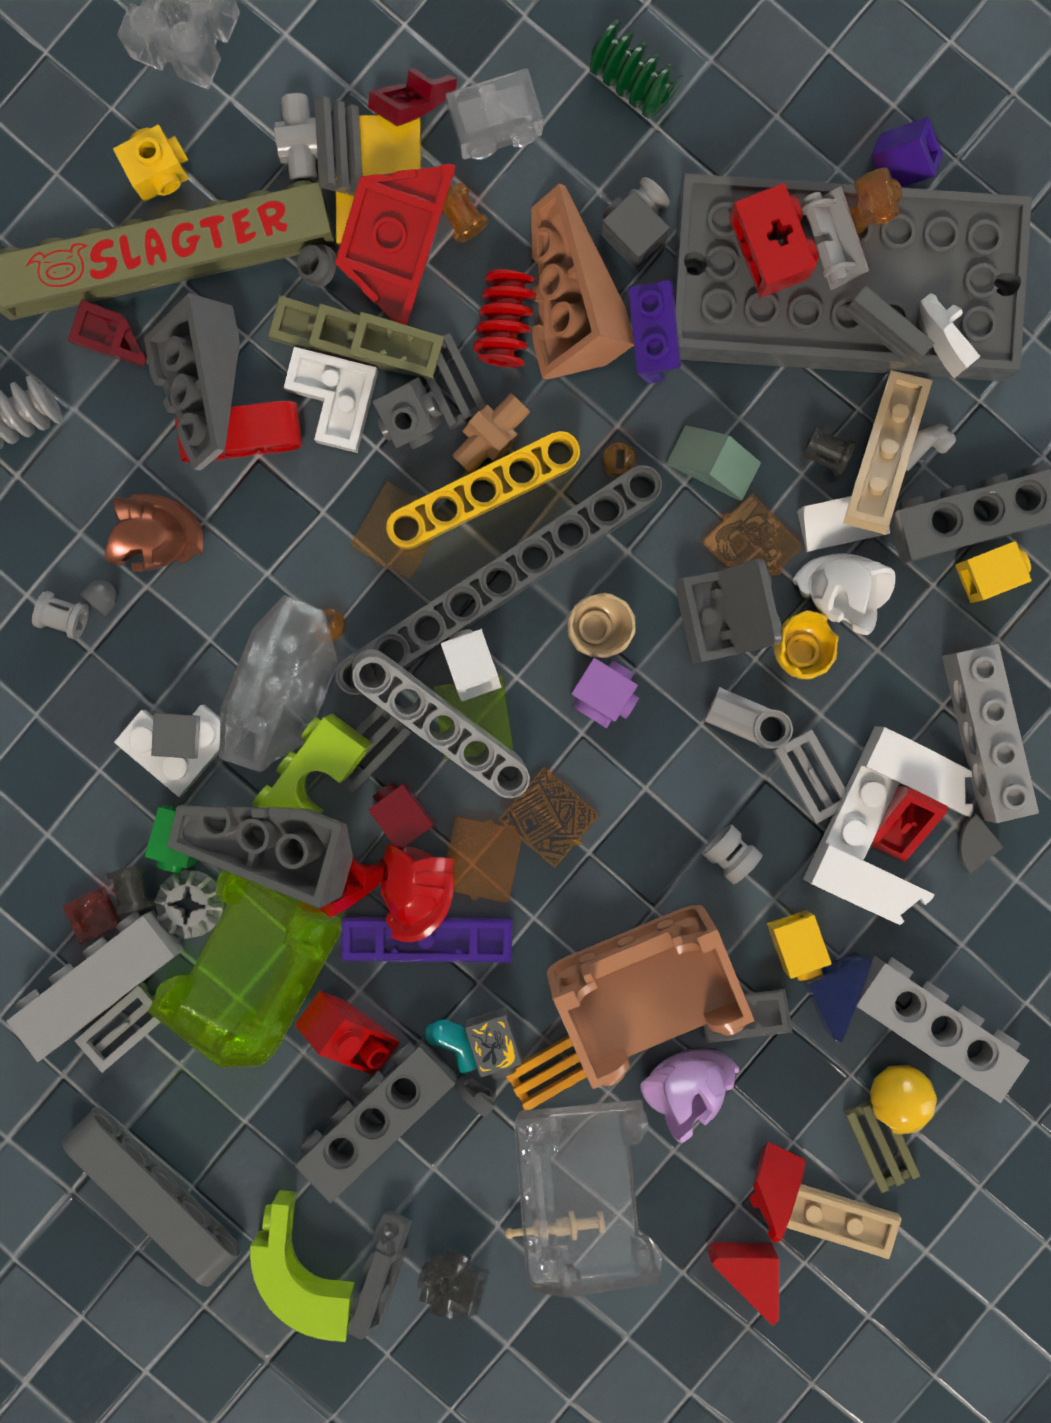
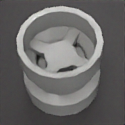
M732 824L716 835L702 852L712 864H719L723 868V875L733 885L747 876L763 856L753 845H746L741 840V833Z

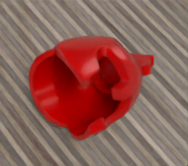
M388 844L384 854L387 868L383 869L381 894L390 911L386 916V922L393 932L391 937L405 942L423 940L441 925L449 911L454 892L456 859L433 857L423 850L410 846H405L404 851H402L398 847Z

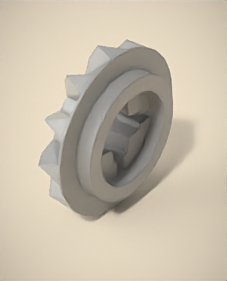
M184 870L171 875L160 885L154 901L158 913L157 920L162 922L167 928L168 933L182 936L184 939L202 936L212 930L220 920L224 907L223 895L218 884L207 874L196 870ZM190 887L192 901L199 902V904L205 905V907L194 909L187 919L185 909L178 907V905H173V902L184 899Z

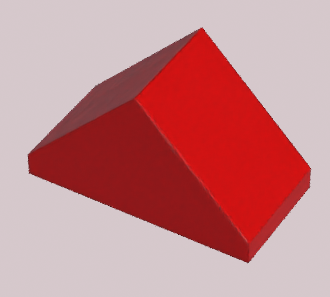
M898 786L871 843V847L906 862L948 812V806L911 788Z
M712 1242L706 1248L711 1264L773 1326L779 1320V1257L773 1244Z

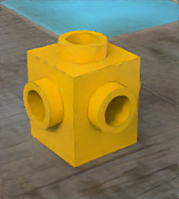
M159 124L153 128H142L134 132L130 140L113 148L133 188L144 202L158 195L165 196L175 192L182 182L189 179L182 166V163L188 161L185 152L176 136L168 139Z

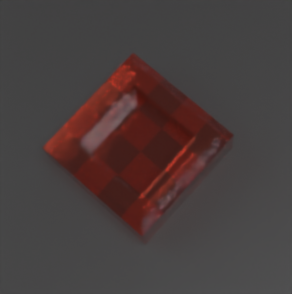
M105 886L62 906L80 944L115 928L121 922Z

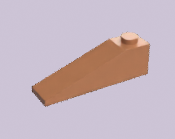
M558 184L531 208L532 259L538 262V285L532 287V291L537 294L536 300L532 301L538 302V325L532 326V337L541 376L544 379H552L606 366L634 346L633 332L626 307L566 186Z

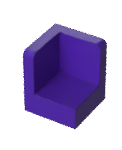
M927 116L881 133L871 157L884 187L902 188L935 177L943 152L930 119Z

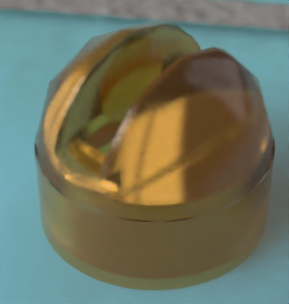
M616 442L609 445L602 458L604 470L615 478L634 468L637 461L634 449L624 442ZM617 449L625 450L623 469L615 468Z
M324 608L314 615L311 624L312 631L317 638L324 642H335L344 635L346 620L337 610ZM328 614H331L334 618L328 627L326 635H324L320 631Z

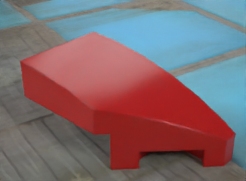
M353 856L342 897L318 909L331 918L365 897L383 880V869L387 868L384 859H380L374 865L360 864Z
M767 1142L760 1151L752 1185L755 1192L749 1197V1200L754 1208H760L771 1229L767 1232L771 1241L778 1243L783 1239L791 1218L806 1160Z

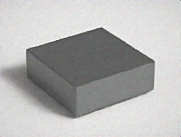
M154 713L151 756L197 759L200 716Z

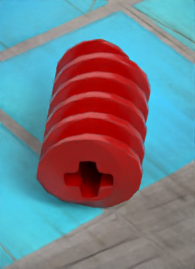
M495 269L485 275V284L489 288L482 292V300L486 305L479 309V317L483 322L476 326V334L480 339L473 343V350L478 354L477 358L480 361L499 367H524L525 361L515 356L514 352L527 350L528 347L527 343L517 339V335L528 334L531 330L530 326L520 322V318L533 316L534 310L523 305V301L536 300L537 294L526 288V284L535 282L534 277L507 269Z

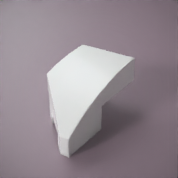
M930 293L919 302L923 324L928 338L934 342L933 348L951 376L955 378L981 356L953 324L963 314L962 309L952 305L946 310L937 300L936 295Z

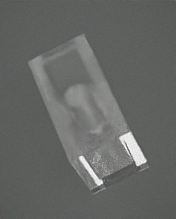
M528 68L445 94L448 114L463 160L470 157L473 159H484L493 155L497 149L512 144L515 147L526 146L534 142L537 136L543 135V116Z

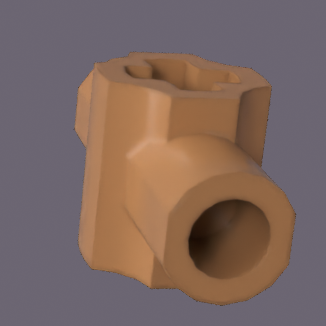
M512 393L494 411L488 405L485 406L468 422V425L463 430V433L468 438L452 456L469 473L475 472L488 457L493 462L497 461L513 446L519 437L514 429L528 416L530 411Z

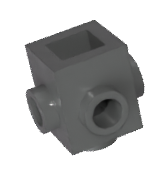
M419 377L372 401L380 415L377 418L378 426L383 436L388 441H393L396 449L407 443L410 444L412 449H415L435 438L432 431L442 424L439 418L442 415L440 404L431 391L426 392Z

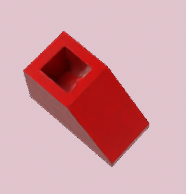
M323 991L317 993L295 1024L318 1055L371 1075L381 1070L400 1043L397 1037L349 1002Z

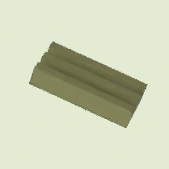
M871 1099L843 1112L877 1188L881 1193L889 1191V1186L896 1184L898 1187L905 1183V1179L909 1177L916 1179L920 1177V1174L902 1134H894L892 1129L887 1126L905 1166L898 1169L872 1111L873 1104ZM864 1114L890 1171L885 1176L882 1175L857 1119L858 1116Z

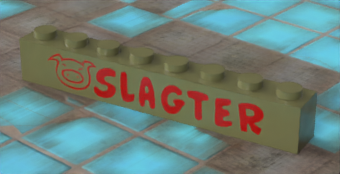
M297 181L281 191L271 193L267 190H258L249 193L246 199L233 202L214 200L205 204L202 209L189 212L184 209H175L164 213L162 218L154 220L131 219L123 222L122 227L110 230L92 228L82 231L80 236L66 240L62 238H47L40 241L39 246L31 248L8 247L1 249L0 313L11 321L77 306L81 300L90 303L296 256L308 245L322 243L329 247H336L325 195L322 188L319 187V182Z

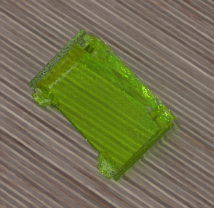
M223 870L217 879L216 894L220 900L228 904L190 975H178L163 981L157 988L155 999L147 1012L218 1067H258L268 1062L279 1048L339 938L341 918L336 915L330 918L315 906Z

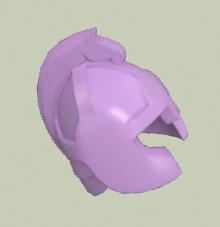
M708 1048L684 1050L662 1061L650 1073V1076L641 1082V1092L650 1107L665 1114L670 1133L676 1141L683 1143L693 1136V1125L697 1120L707 1125L717 1115L724 1101L726 1090H731L735 1085V1073L739 1072V1067L732 1059L717 1050Z

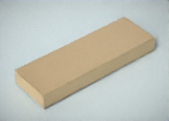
M801 1184L787 1228L890 1259L902 1218L898 1213Z

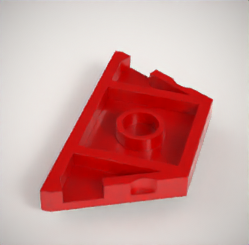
M444 164L423 169H409L395 173L361 176L359 179L335 264L394 322L408 326L456 170L454 165Z

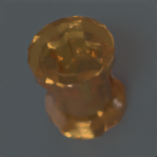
M464 183L450 187L443 213L455 230L453 237L458 243L475 237L489 223L485 214H479L468 196L470 191Z

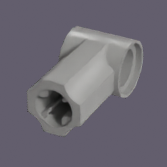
M720 687L712 700L704 720L709 724L754 742L761 748L766 749L779 748L787 744L793 732L792 721L782 711L769 709ZM768 717L776 719L782 729L780 737L774 742L764 739L760 732L761 723Z

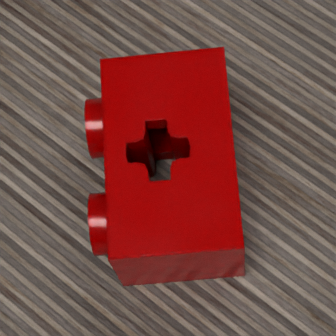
M785 183L734 202L729 215V221L759 298L809 280L817 267L818 251L813 239L810 236L806 237L800 224L802 221V210L799 201L795 195H789ZM770 234L773 235L775 240L769 241ZM783 239V245L780 246L777 240Z

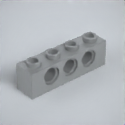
M999 644L981 646L943 655L942 660L968 769L972 771V777L970 778L980 819L1000 823L1038 814L1039 810Z
M875 956L847 998L858 1008L1001 1103L1030 1061L1016 1051L1020 1043L999 1029L992 1035L981 1028L985 1019L964 1005L958 1011L947 1005L945 1002L949 995L930 982L926 981L924 986L920 987L909 979L913 971L893 957L886 964ZM903 992H911L912 1002L909 1007L904 1010H896L895 1002L897 997ZM940 1016H946V1028L941 1033L932 1034L931 1026L933 1021ZM976 1040H981V1052L975 1057L968 1058L967 1050L969 1045Z

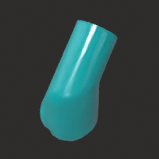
M437 1020L426 1027L425 1039L427 1043L434 1047L439 1046L453 1051L461 1073L477 1069L464 1026L449 1020Z

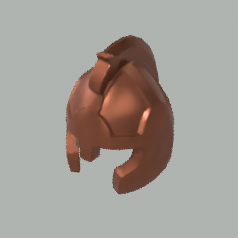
M134 494L129 498H113V510L119 522L111 531L106 544L105 560L109 564L125 565L132 557L143 555V563H131L132 571H151L165 567L175 560L179 563H186L196 554L202 555L204 544L201 526L196 517L183 505L170 498L154 494Z

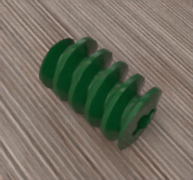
M616 19L602 33L591 52L590 72L595 76L603 73V83L609 87L617 83L616 93L621 97L630 94L629 104L634 108L644 104L642 115L647 119L652 118L669 103L680 86L683 75L673 82L669 80L674 67L670 63L658 71L656 67L661 55L657 52L645 60L643 56L647 44L644 41L632 49L630 44L634 33L630 30L621 38H618L617 33L621 22Z

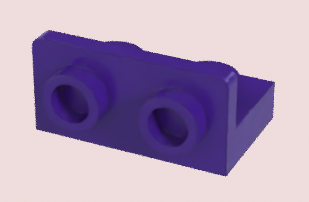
M669 280L629 287L637 374L648 384L665 381L664 371L681 367L673 284Z

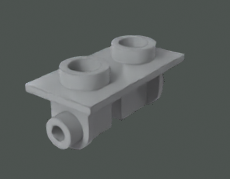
M842 186L837 187L824 196H821L820 192L806 196L803 199L805 206L802 208L803 215L807 216L824 268L822 272L823 277L827 278L830 290H834L868 272L869 268Z

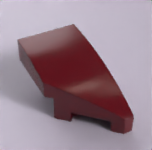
M408 68L406 84H396L370 91L368 108L395 126L409 123L432 111L450 97L456 90L457 78L445 75L442 78L432 80L420 73V70Z
M80 301L68 337L69 343L121 361L145 367L147 360L126 318L119 313L87 301Z

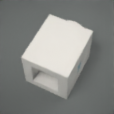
M470 629L458 631L448 641L441 643L461 702L502 688L482 629L474 632Z

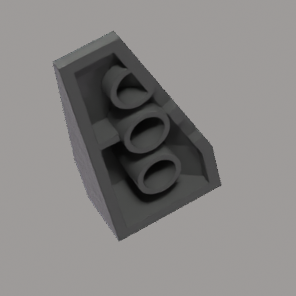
M188 293L144 337L151 378L155 385L162 386L165 391L166 397L163 404L166 411L176 415L179 422L177 435L192 468L201 471L225 451L240 341L232 305Z
M180 805L176 809L167 845L168 848L317 908H321L342 897L353 859L346 823L307 808Z

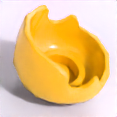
M807 610L789 617L781 625L782 641L780 644L773 646L774 655L782 669L790 676L798 679H813L827 673L835 662L839 636L828 625V617L826 615Z
M909 1065L888 1066L874 1078L870 1090L871 1103L873 1104L876 1119L890 1127L894 1134L916 1133L934 1116L937 1097L933 1085L922 1072Z

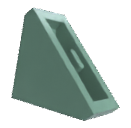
M685 425L666 464L742 501L761 462L729 435Z

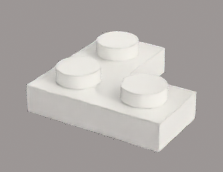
M294 347L284 389L289 393L324 401L314 440L319 444L358 453L378 375L377 368Z
M200 705L193 713V715L200 716L198 758L151 756L154 716L146 710H141L114 743L173 793L181 797L235 735L236 731L206 705Z

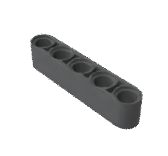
M92 1108L62 1139V1147L68 1156L198 1284L204 1287L211 1286L241 1255L240 1245L232 1234L103 1109Z

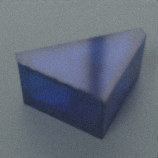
M852 952L831 962L832 965L821 968V975L803 981L826 1032L834 1040L841 1043L844 1040L873 962L858 952Z

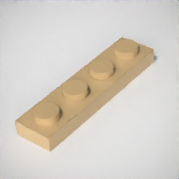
M893 370L890 371L843 524L884 535L887 534L933 380Z

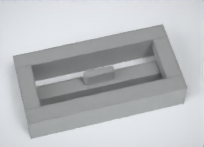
M808 729L801 735L790 739L782 747L774 748L773 752L812 821L818 824L837 813L847 790L813 730ZM808 743L839 798L837 802L832 803L800 745ZM793 751L824 806V809L821 811L818 810L789 759L788 752Z
M143 982L75 1040L77 1045L102 1073L170 1015L166 1008L162 1009L158 1004L159 1000L155 995L151 996L147 992L148 987ZM139 998L143 1004L95 1046L89 1041L133 1001ZM150 1011L154 1017L105 1059L100 1052L146 1012Z

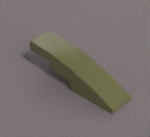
M280 295L268 335L269 340L288 346L369 365L386 371L433 380L444 340L443 336L364 312L357 315L324 304H320L317 307Z

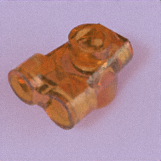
M888 168L874 170L855 181L854 187L860 201L856 206L850 208V213L857 234L863 232L868 225L888 223L900 214L899 200L902 196V188L898 181L891 178Z

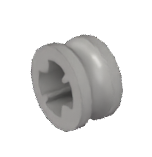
M647 177L641 178L638 183V190L632 189L628 193L629 196L635 191L658 216L660 215L659 209H667L670 205V200L664 190Z

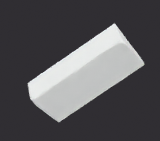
M851 496L804 506L797 511L806 552L883 536L884 534L843 524ZM890 525L887 534H890Z

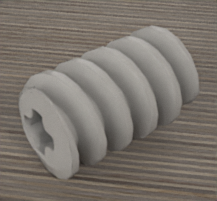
M31 375L26 376L28 387L26 391H23L16 382L10 384L12 397L8 398L0 390V449L4 447V440L7 443L14 444L19 441L20 434L25 437L32 436L35 433V426L43 431L50 427V419L57 424L63 422L61 408L51 390L45 384H39Z

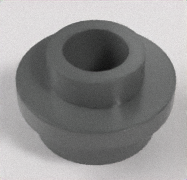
M322 243L308 245L303 248L298 256L297 271L308 285L315 288L324 287L332 280L337 267L335 264L336 254L331 247Z

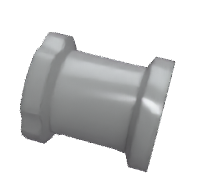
M42 592L34 606L32 624L38 628L48 626L66 632L68 638L77 640L86 627L89 617V606L82 602L75 605L55 598V594L52 592Z

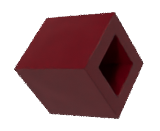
M392 781L372 796L376 804L369 808L368 811L392 844L399 849H403L436 824L407 782L397 788Z

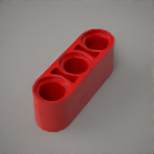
M277 401L231 407L225 451L214 460L287 452L301 448L302 440L297 403ZM175 416V424H176V432H177V426H178V423H179V422H178V420H177V418H176V416ZM177 435L180 461L190 463Z

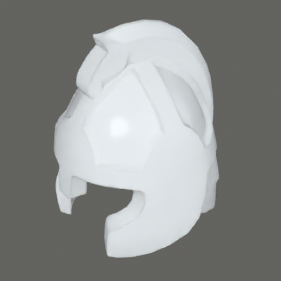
M845 553L830 554L815 558L805 564L795 575L793 584L798 585L803 597H811L816 608L826 615L829 620L838 623L841 620L847 621L852 625L854 632L868 635L876 626L877 609L886 603L894 590L895 572L892 568L882 565L880 562H875L862 556Z

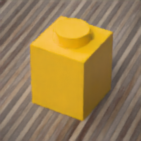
M1016 541L955 564L970 604L988 599L1032 581L1029 575L1031 571L1030 560L1026 552L1018 547Z
M808 910L767 923L782 969L791 979L797 977L799 981L815 978L822 974L821 968L832 965L815 915Z

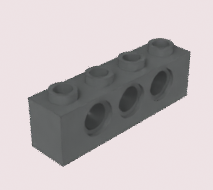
M1045 462L1022 470L1023 477L1008 480L1007 473L981 481L982 488L968 492L966 485L952 487L940 492L941 499L926 503L924 496L900 502V510L893 513L890 527L901 565L1051 525V469L1049 463ZM1017 490L1025 493L1029 499L1027 511L1021 509L1016 504L1015 495ZM976 501L983 503L988 509V519L986 522L980 521L974 514L973 507ZM934 512L940 513L946 518L948 527L945 533H940L933 527L932 516Z
M423 1037L414 1046L410 1041L406 1042L392 1056L391 1060L394 1065L384 1075L379 1070L376 1071L360 1087L364 1094L353 1104L348 1100L342 1103L329 1117L333 1123L322 1134L317 1129L314 1130L298 1147L302 1153L295 1167L330 1204L455 1085L458 1073ZM400 1078H407L415 1084L416 1091L410 1095H403L396 1090L394 1082ZM368 1108L379 1109L384 1114L385 1121L380 1124H372L365 1118L364 1111ZM337 1138L348 1139L353 1144L354 1151L350 1153L339 1152L335 1148L333 1140Z

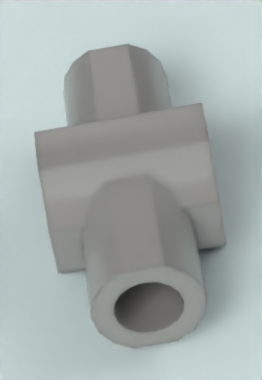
M302 93L286 94L281 98L283 121L275 122L274 128L281 164L288 163L290 184L297 181L316 183L318 182L316 159H318L315 117L311 118L309 98Z

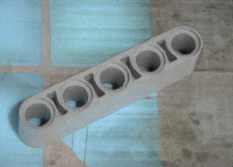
M367 649L355 656L352 662V679L355 687L362 694L498 795L504 798H515L527 790L530 776L522 759L514 751L384 653L375 649ZM368 663H377L384 668L382 677L373 682L364 680L359 672ZM412 689L418 693V699L412 706L401 707L395 702L396 695L401 690ZM446 715L452 719L449 729L440 733L434 732L429 728L431 721L435 717ZM481 741L485 743V749L481 755L477 757L464 755V749L470 742ZM508 766L518 768V774L512 781L502 782L498 780V774L503 768Z

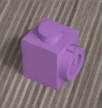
M593 658L570 694L576 698L572 707L605 728L608 727L611 721L615 722L619 715L626 719L639 700V697L633 694L638 686L631 681L634 673L613 660L607 666Z

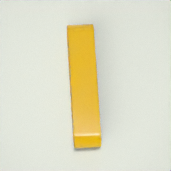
M558 431L547 435L396 510L387 521L386 530L393 544L401 549L409 550L416 548L567 473L579 459V443L568 432ZM555 443L564 444L570 451V460L565 464L554 463L549 458L548 447ZM516 462L527 463L533 472L532 479L526 483H517L510 476V466ZM484 480L491 483L495 490L493 499L488 502L475 500L470 491L475 482ZM449 499L456 505L457 514L452 520L445 522L435 518L432 509L438 500ZM411 518L417 522L419 530L416 537L412 540H401L395 535L394 528L400 519Z

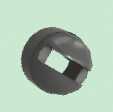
M105 580L92 581L78 594L104 617L108 615L117 602L115 588Z

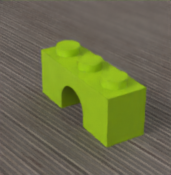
M333 713L323 717L322 720L315 717L301 735V738L306 741L297 754L291 751L283 759L276 770L281 775L273 787L266 785L254 799L252 806L307 808L322 814L324 810L309 798L306 791V780L310 772H324L341 783L351 775L373 743Z

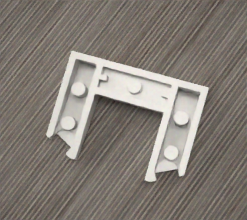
M875 726L846 786L845 796L837 813L832 816L803 880L901 925L904 922L900 916L919 900L926 905L935 894L863 860L899 785L911 788L971 818L973 804L965 803V777H972V771L892 730Z

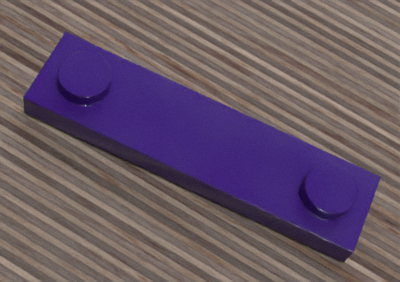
M343 916L341 918V961L512 963V918L445 917L441 925L430 936L415 942H405L392 938L393 932L386 922V917Z

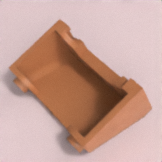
M691 905L678 909L556 961L547 970V978L553 1001L592 1089L602 1085L612 1086L620 1082L630 1067L629 1056L705 1024L708 1025L712 1032L728 1036L738 1033L745 1025L754 1022L718 929L705 908L701 905Z

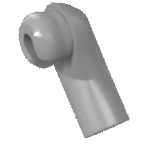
M938 423L917 432L906 468L907 471L931 447L936 448L941 454L946 453L956 442V436L947 430L949 428L947 425Z

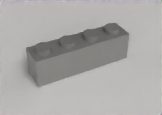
M155 910L142 916L137 911L129 915L116 926L120 932L109 942L104 937L100 938L82 952L86 960L77 967L73 968L68 963L48 978L52 986L40 994L35 989L15 1004L19 1012L6 1022L37 1062L60 1047L185 950L175 936L168 933L167 928L162 922L157 920L158 914Z

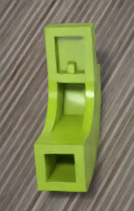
M279 1190L273 1203L266 1204L263 1216V1231H258L250 1246L251 1269L257 1289L269 1309L294 1330L317 1339L346 1342L352 1320L350 1309L354 1299L355 1282L318 1277L309 1272L300 1263L292 1244L296 1192Z

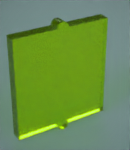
M498 676L502 688L462 702L455 683L433 686L434 692L508 748L513 749L502 676ZM446 715L438 716L441 733L450 728L452 719ZM481 741L470 742L464 749V755H475V757L481 755L485 749V743Z

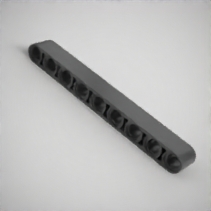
M639 465L630 469L345 658L338 665L336 670L338 686L348 694L364 695L357 688H353L347 680V673L352 667V662L361 651L375 649L382 652L387 643L398 641L403 646L404 655L397 664L407 669L440 647L441 643L448 641L458 631L466 630L651 507L656 502L662 489V480L659 473L647 465ZM637 478H643L651 484L652 494L646 498H639L631 492L630 483ZM600 502H610L617 509V517L609 522L601 521L596 517L594 507ZM574 525L581 530L582 540L576 545L563 544L558 536L559 530L563 526ZM531 548L541 549L547 556L546 564L539 569H530L523 563L524 553ZM503 571L511 577L512 583L507 591L495 593L488 588V578L494 572ZM460 595L472 596L476 601L474 612L467 617H459L452 610L454 600ZM426 618H434L440 625L438 636L430 641L420 639L417 633L419 623ZM377 663L364 665L368 672L367 681L373 682L382 677L384 668Z

